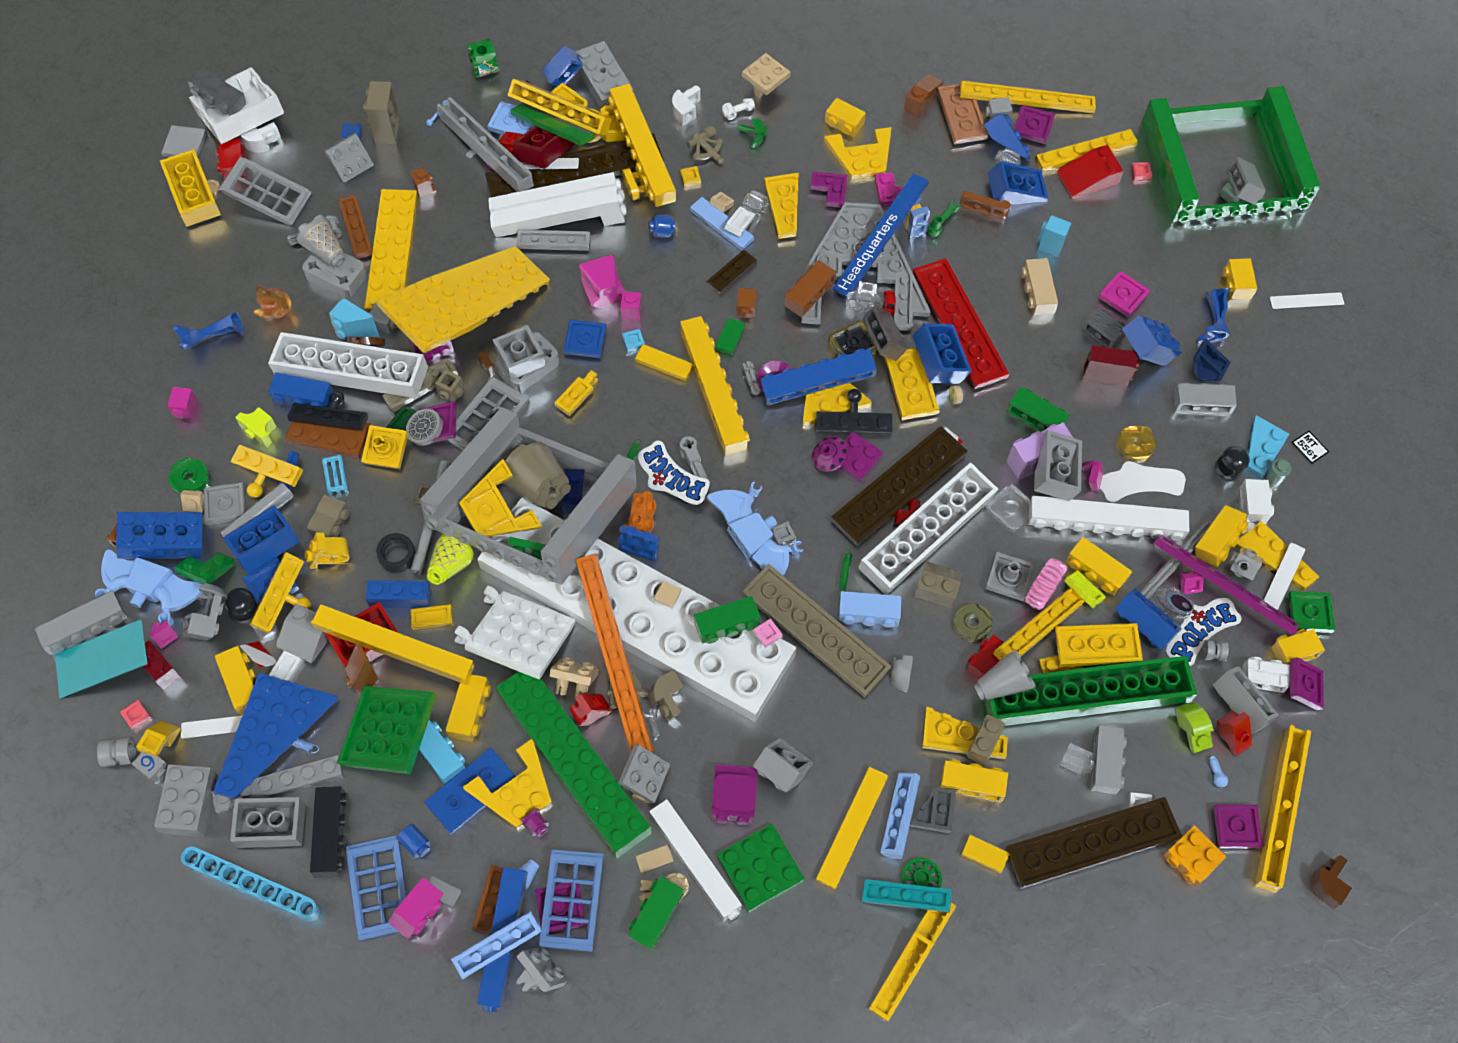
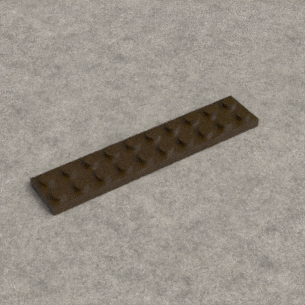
M652 134V137L656 143V146L664 162L655 134ZM625 140L564 154L559 158H579L578 168L528 169L532 173L534 184L530 189L614 172L615 176L622 175V170L630 168L631 172H635L637 162L632 159L630 146L627 147ZM496 171L485 173L491 197L517 192Z

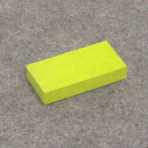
M1078 570L1067 576L1064 580L1092 608H1095L1106 598Z

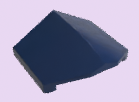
M1204 339L1193 358L1194 375L1200 381L1219 382L1231 362L1207 339Z

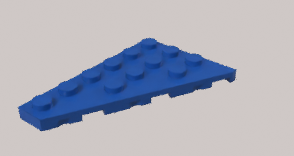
M259 673L213 793L233 800L236 799L264 770H267L282 753L290 748L299 737L320 719L334 703H337L338 696Z

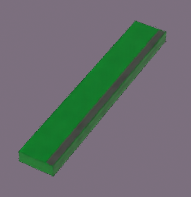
M524 102L510 109L512 116L580 146L594 139L593 132Z

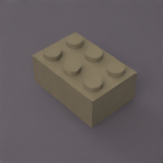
M370 81L369 88L366 89L367 102H364L363 106L364 113H367V124L370 125V134L374 137L375 144H396L400 114L392 83Z

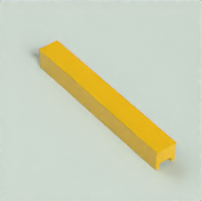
M321 604L314 619L311 621L314 629L354 644L360 643L365 648L468 685L475 667L473 660Z
M1290 725L1283 733L1263 847L1255 881L1256 887L1277 893L1284 885L1311 736L1310 730L1303 731L1295 728L1294 725Z

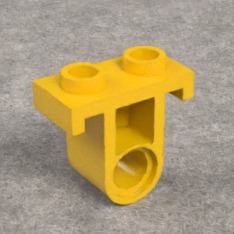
M316 533L313 540L310 541L308 550H305V561L308 562L309 569H317L318 564H342L350 559L347 539L343 537H325L324 533Z

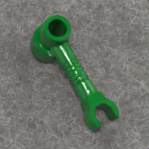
M952 199L948 208L941 215L933 217L932 222L927 227V233L933 237L939 236L942 231L943 222L951 214L959 211L961 203L955 206L953 205L954 199Z

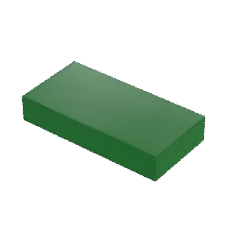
M728 318L715 345V350L732 356L746 327V323Z

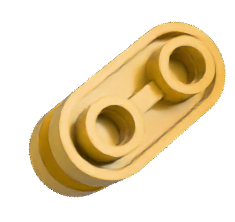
M636 166V172L633 173L630 168L622 170L623 180L632 201L640 199L639 193H644L645 197H649L648 188L644 187L642 182V173H638ZM635 179H638L640 186L637 187Z

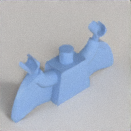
M753 482L748 489L749 494L737 490H722L709 494L707 500L722 512L728 524V533L747 560L752 559L762 570L770 564L784 576L789 563V552L793 555H798L804 549L798 550L796 546L802 544L801 541H796L789 547L776 544L771 540L773 533L770 530L777 525L775 518L770 515L763 520L759 513L753 514L751 509L754 501L753 497L759 495L762 486L759 490L753 488L755 484Z
M108 549L104 553L101 565L102 580L107 588L97 589L95 597L98 598L110 591L116 592L121 588H127L133 594L129 603L134 607L141 608L145 599L152 602L160 601L163 612L159 614L158 620L161 624L164 621H168V624L172 626L174 620L170 612L180 610L191 604L203 591H199V587L202 584L181 580L169 568L138 557L135 561L117 559V554Z

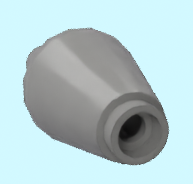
M1017 650L1008 653L977 681V684L973 685L980 700L985 698L989 700L1025 692L1036 687L1031 676L1027 677L1030 672L1024 661L1020 663L1022 660Z

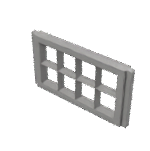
M242 157L239 158L219 188V191L223 192V194L290 226H293L312 195L309 189ZM246 167L257 172L251 182L240 177ZM261 174L271 179L265 189L255 184ZM238 180L248 184L243 195L232 190ZM275 181L286 186L280 196L269 191ZM252 187L263 192L257 202L246 197ZM289 188L300 193L294 203L284 199ZM267 194L277 198L272 209L261 204ZM281 201L292 206L286 216L275 211Z
M490 378L456 420V432L464 425L474 431L468 440H465L456 434V438L446 441L463 451L475 435L481 431L480 429L487 421L489 422L496 409L499 410L501 408L500 404L506 397L518 403L512 411L518 415L526 407L530 398L498 379ZM491 389L503 394L497 404L485 398ZM481 401L494 407L487 416L476 410ZM472 413L484 419L477 428L465 422Z

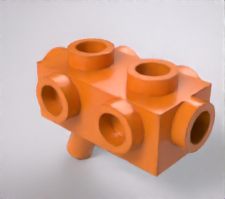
M651 492L633 493L631 514L628 517L629 522L623 525L628 527L630 525L634 526L637 530L643 532L653 531V515L656 511V502L652 498Z

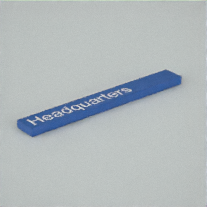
M912 174L832 288L834 292L846 298L850 297L928 186L929 182L927 179Z

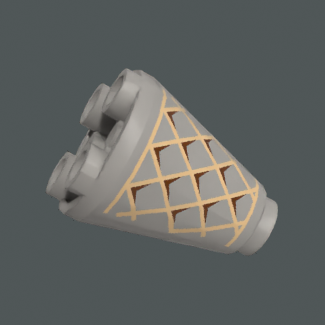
M320 214L310 223H303L299 227L300 233L298 234L297 242L334 267L344 263L346 260L344 252L329 221Z

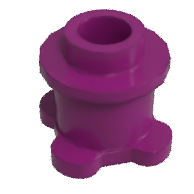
M538 808L521 820L524 827L530 829L531 836L540 837L548 831L549 822L542 818Z

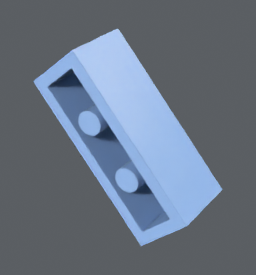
M841 591L838 621H843L845 624L863 623L866 626L879 624L889 628L899 625L901 596Z

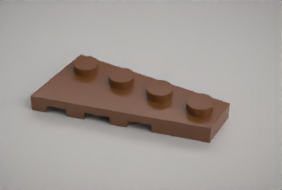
M291 422L285 440L289 443L359 459L371 423H366L363 431Z

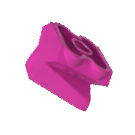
M613 255L579 265V270L582 274L580 278L591 306L600 308L622 300L624 288L616 272Z

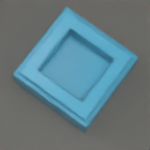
M640 329L622 333L627 352L640 349L643 344L645 345Z

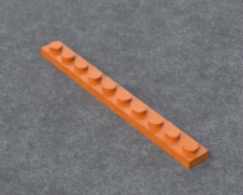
M594 553L578 558L576 563L630 751H632L634 745H640L653 753V746L598 556Z

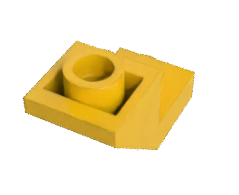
M160 721L145 731L136 749L157 758L164 745L171 747L181 728Z

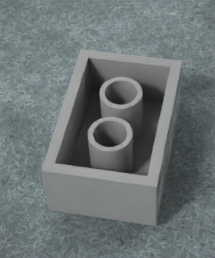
M168 765L154 828L161 834L204 837L213 798L211 791L215 789L217 774L210 767Z
M300 797L234 799L230 842L236 848L302 846L305 803Z

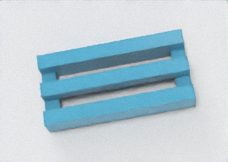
M342 455L323 458L322 462L328 494L332 495L333 492L341 493L342 490L344 492L348 491ZM336 460H338L342 480V485L340 486L335 463ZM327 462H331L335 487L331 486Z

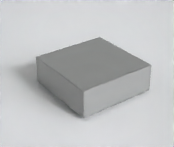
M788 521L770 529L778 545H784L796 540V536Z

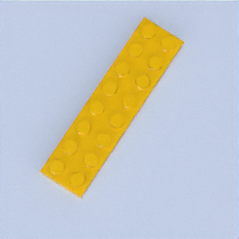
M381 189L364 308L367 313H370L374 304H377L378 299L406 287L418 198L417 190Z

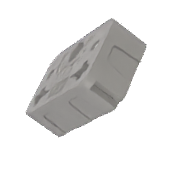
M311 253L302 266L308 281L346 299L356 293L357 289L367 278V272L362 261L344 253L346 260L338 267L328 264L313 253Z
M538 332L532 334L544 354L546 366L510 380L499 357L495 362L498 375L510 387L520 393L527 390V388L558 366L557 350Z

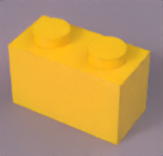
M836 98L826 110L825 123L847 135L855 137L865 124L866 112Z
M1251 258L1229 259L1227 265L1223 268V276L1226 277V288H1231L1229 290L1230 299H1252L1258 288Z
M1302 629L1290 637L1287 635L1280 636L1271 647L1276 659L1281 660L1282 664L1289 665L1292 658L1298 657L1304 661L1318 658L1325 651L1314 629L1308 631Z

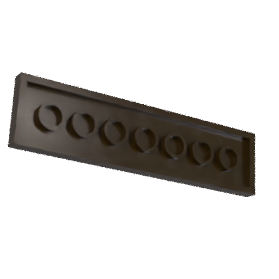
M942 426L938 427L833 514L830 520L856 546H859L891 519L898 510L904 508L912 499L916 498L967 455L968 450Z
M1162 797L1006 846L1005 849L1009 854L1008 857L1019 886L1023 889L1181 839L1183 836L1166 797Z

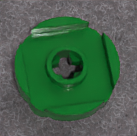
M183 458L172 465L168 481L173 490L179 494L183 490L200 492L210 483L209 471L201 460ZM186 474L193 475L191 479L185 480L187 478Z

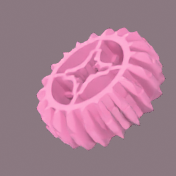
M1054 558L1049 559L1025 597V602L1034 609L1042 610L1060 584L1067 571V566Z

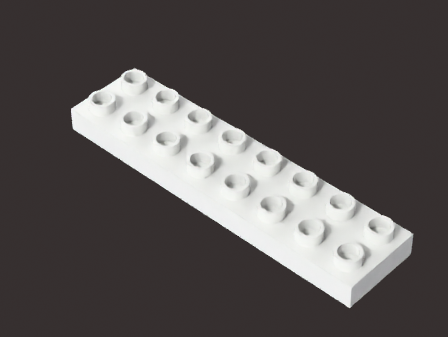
M521 498L511 511L513 517L517 518L533 510L542 528L493 536L492 539L507 546L510 537L547 544L565 520ZM597 539L585 556L594 553L598 556L624 649L666 673L675 670L680 681L756 722L794 659L796 647L780 638L765 648L753 630H743L733 637L725 636L719 638L714 643L708 644L706 642L702 644L694 624V614L720 605ZM482 552L478 557L480 569L551 609L576 619V623L597 634L578 566L575 567L565 582L560 585L556 582H550L540 575L532 574L524 568L516 567L508 561L498 559L487 552ZM663 581L682 590L673 609L654 601V597Z

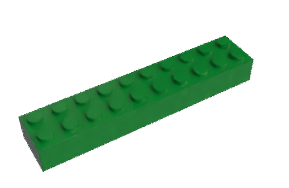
M1187 656L1027 675V677L1031 676L1035 683V688L986 700L985 698L984 702L987 715L1003 721L1005 726L1190 703L1196 697L1197 691Z
M517 672L495 687L500 699L529 739L533 740L537 750L616 858H619L652 834L651 826L541 678L536 679Z

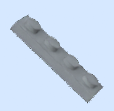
M518 230L516 246L518 249L589 251L590 232Z

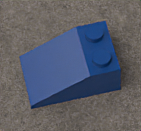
M999 161L988 172L994 200L1000 202L1007 200L1011 205L1049 200L1042 170Z

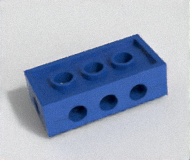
M117 512V559H136L137 557L140 559H186L188 556L202 559V513Z

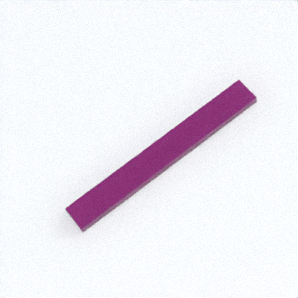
M1160 535L1154 542L1156 546L1290 634L1294 635L1298 630L1299 624L1164 535Z

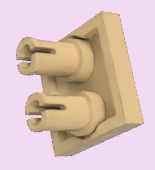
M765 53L742 71V77L755 86L754 94L757 97H761L764 94L768 95L787 80L791 72Z
M568 657L559 659L551 668L549 676L557 678L554 693L559 694L560 692V695H567L568 683L571 681L577 683L574 698L581 693L587 694L588 687L598 676L599 667H595L590 662L577 663L574 662V659Z

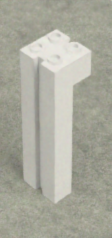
M614 172L492 197L489 198L491 228L497 238L516 234L518 230H535L601 216L604 226L625 222L624 215L627 214L626 206L623 204V200H625L624 191L621 189L620 180L616 179Z

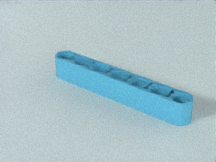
M188 847L181 854L182 863L192 871L307 922H313L320 916L321 910L319 905L307 896L199 848ZM198 854L197 860L190 863V858ZM217 863L216 868L209 872V866ZM236 871L235 877L231 880H227L228 875L231 872ZM250 880H255L254 886L246 889L247 883ZM274 888L273 895L266 897L267 890ZM293 897L292 904L285 906V900ZM309 905H313L312 912L305 915L304 909Z

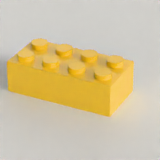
M194 149L160 160L177 208L186 227L221 215Z

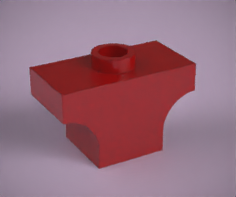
M581 693L575 698L576 703L569 708L579 726H590L597 719L607 716L613 711L609 708V704L602 694Z
M1231 711L1217 720L1218 735L1227 742L1231 752L1236 756L1253 746L1250 716L1245 712L1238 715Z

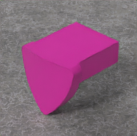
M1087 461L1082 463V470L1090 473L1089 484L1091 491L1099 492L1104 472L1102 462Z

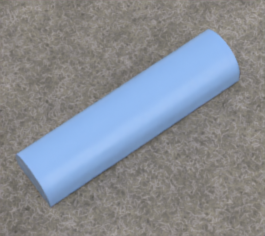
M898 773L880 852L882 855L892 859L903 858L920 782V776L917 773Z
M530 911L456 955L451 960L461 978L464 979L542 932L541 926L533 912Z

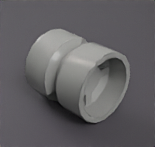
M133 737L118 738L117 741L113 738L99 740L97 758L100 766H115L117 762L120 765L132 764L136 759V745Z

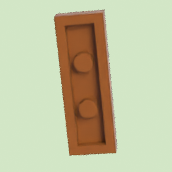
M493 865L490 867L472 926L473 931L491 935L503 873L502 867Z

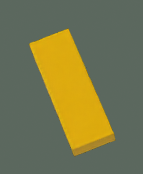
M644 344L635 357V362L685 382L693 369L692 363Z

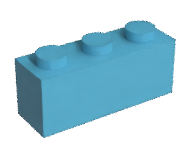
M429 720L419 751L442 782L447 784L465 769L464 763L466 761L459 752L455 754L451 749L454 745L449 738L441 736L439 732L442 730L436 721L431 723Z

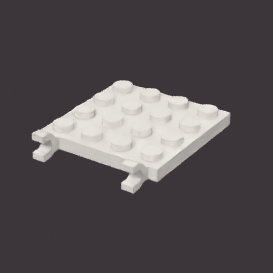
M487 586L484 590V594H486L484 602L493 604V606L472 635L464 627L458 626L455 630V634H457L455 642L465 644L466 651L540 679L571 632L576 619L505 591L498 594L494 588Z

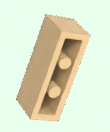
M1048 258L1026 260L1024 267L1021 269L1022 278H1025V292L1029 294L1028 305L1032 309L1033 316L1055 314L1058 299Z

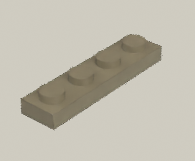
M447 357L427 369L417 398L436 388L435 383L445 369L458 374ZM392 394L383 395L384 401L393 413L401 409L404 404L407 405L417 399Z

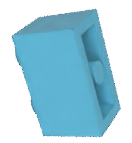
M1051 215L1049 221H1044L1041 228L1042 232L1037 241L1040 243L1038 250L1058 257L1064 246L1071 223Z

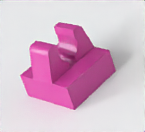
M1191 571L1188 574L1180 573V591L1183 595L1203 592L1204 577L1195 571Z
M157 621L151 625L153 630L149 632V635L161 649L179 637L166 621L162 624Z

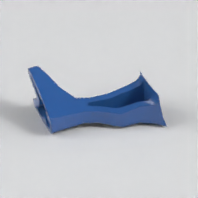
M1231 288L1214 289L1210 293L1206 292L1213 314L1214 325L1205 329L1206 332L1197 338L1198 343H1202L1204 339H1207L1209 342L1223 340L1230 335L1225 323V313L1228 308L1226 297Z
M237 312L201 330L189 329L179 325L173 327V330L181 339L179 346L183 350L194 349L210 337L224 335L232 331L244 335L241 319Z

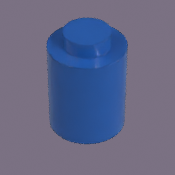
M414 824L405 827L397 837L398 841L414 858L424 857L430 851L429 846L431 842Z

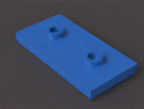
M491 747L424 802L451 835L486 807V805L479 802L471 794L464 791L463 786L479 776L488 790L494 793L516 777Z

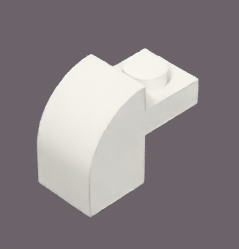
M697 85L687 89L684 93L678 89L672 97L673 116L682 126L696 118V106L694 104L700 101V88Z
M274 122L260 129L255 127L239 135L244 146L248 150L257 153L268 151L267 145L281 138Z

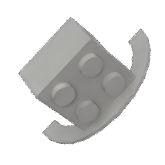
M208 583L199 587V591H203V593L197 598L207 600L204 615L197 613L186 615L181 636L206 641L213 638V635H217L219 623H216L218 615L222 614L224 603H221V601H225L228 596L220 587Z

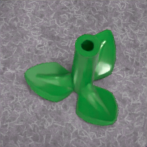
M753 118L752 123L754 127L742 124L738 127V130L741 132L756 135L750 148L759 146L763 142V136L766 137L768 132L767 125H764L760 119Z

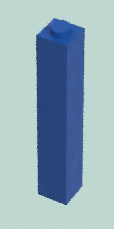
M503 868L491 935L520 918L528 876L527 871ZM514 949L484 966L477 1004L483 1005V1010L496 1012V1008L503 1007Z

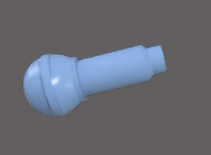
M1211 756L1209 759L1214 773L1213 782L1218 787H1224L1228 784V777L1222 772L1216 757Z

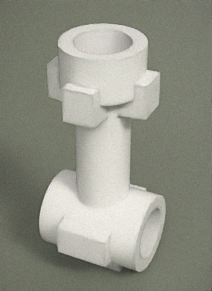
M752 98L743 99V103L732 106L731 103H726L722 106V113L728 120H733L736 118L737 112L742 110L751 111L755 108V104Z

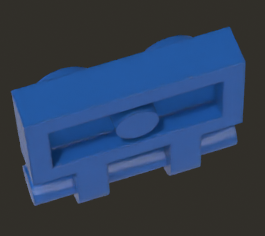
M621 525L619 550L656 561L660 537L653 535V532L650 531L643 532L637 530L636 527L631 525L629 527Z

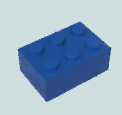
M1139 315L1122 328L1140 359L1165 366L1182 353L1179 348L1180 343L1171 336V329L1166 323Z
M924 323L912 335L929 383L959 384L972 372L954 325Z
M275 505L223 537L247 574L252 573L300 542L292 527Z

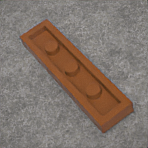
M356 195L338 199L355 258L360 259L371 256L373 251Z

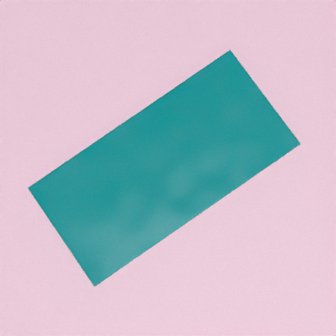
M142 619L55 654L59 699L146 665L147 656Z

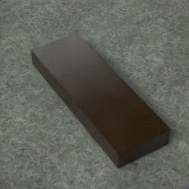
M743 249L707 280L706 285L720 296L757 263V259Z

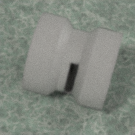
M1205 640L1202 649L1203 659L1212 660L1214 658L1218 661H1226L1229 651L1228 643L1225 641L1214 643L1213 640Z

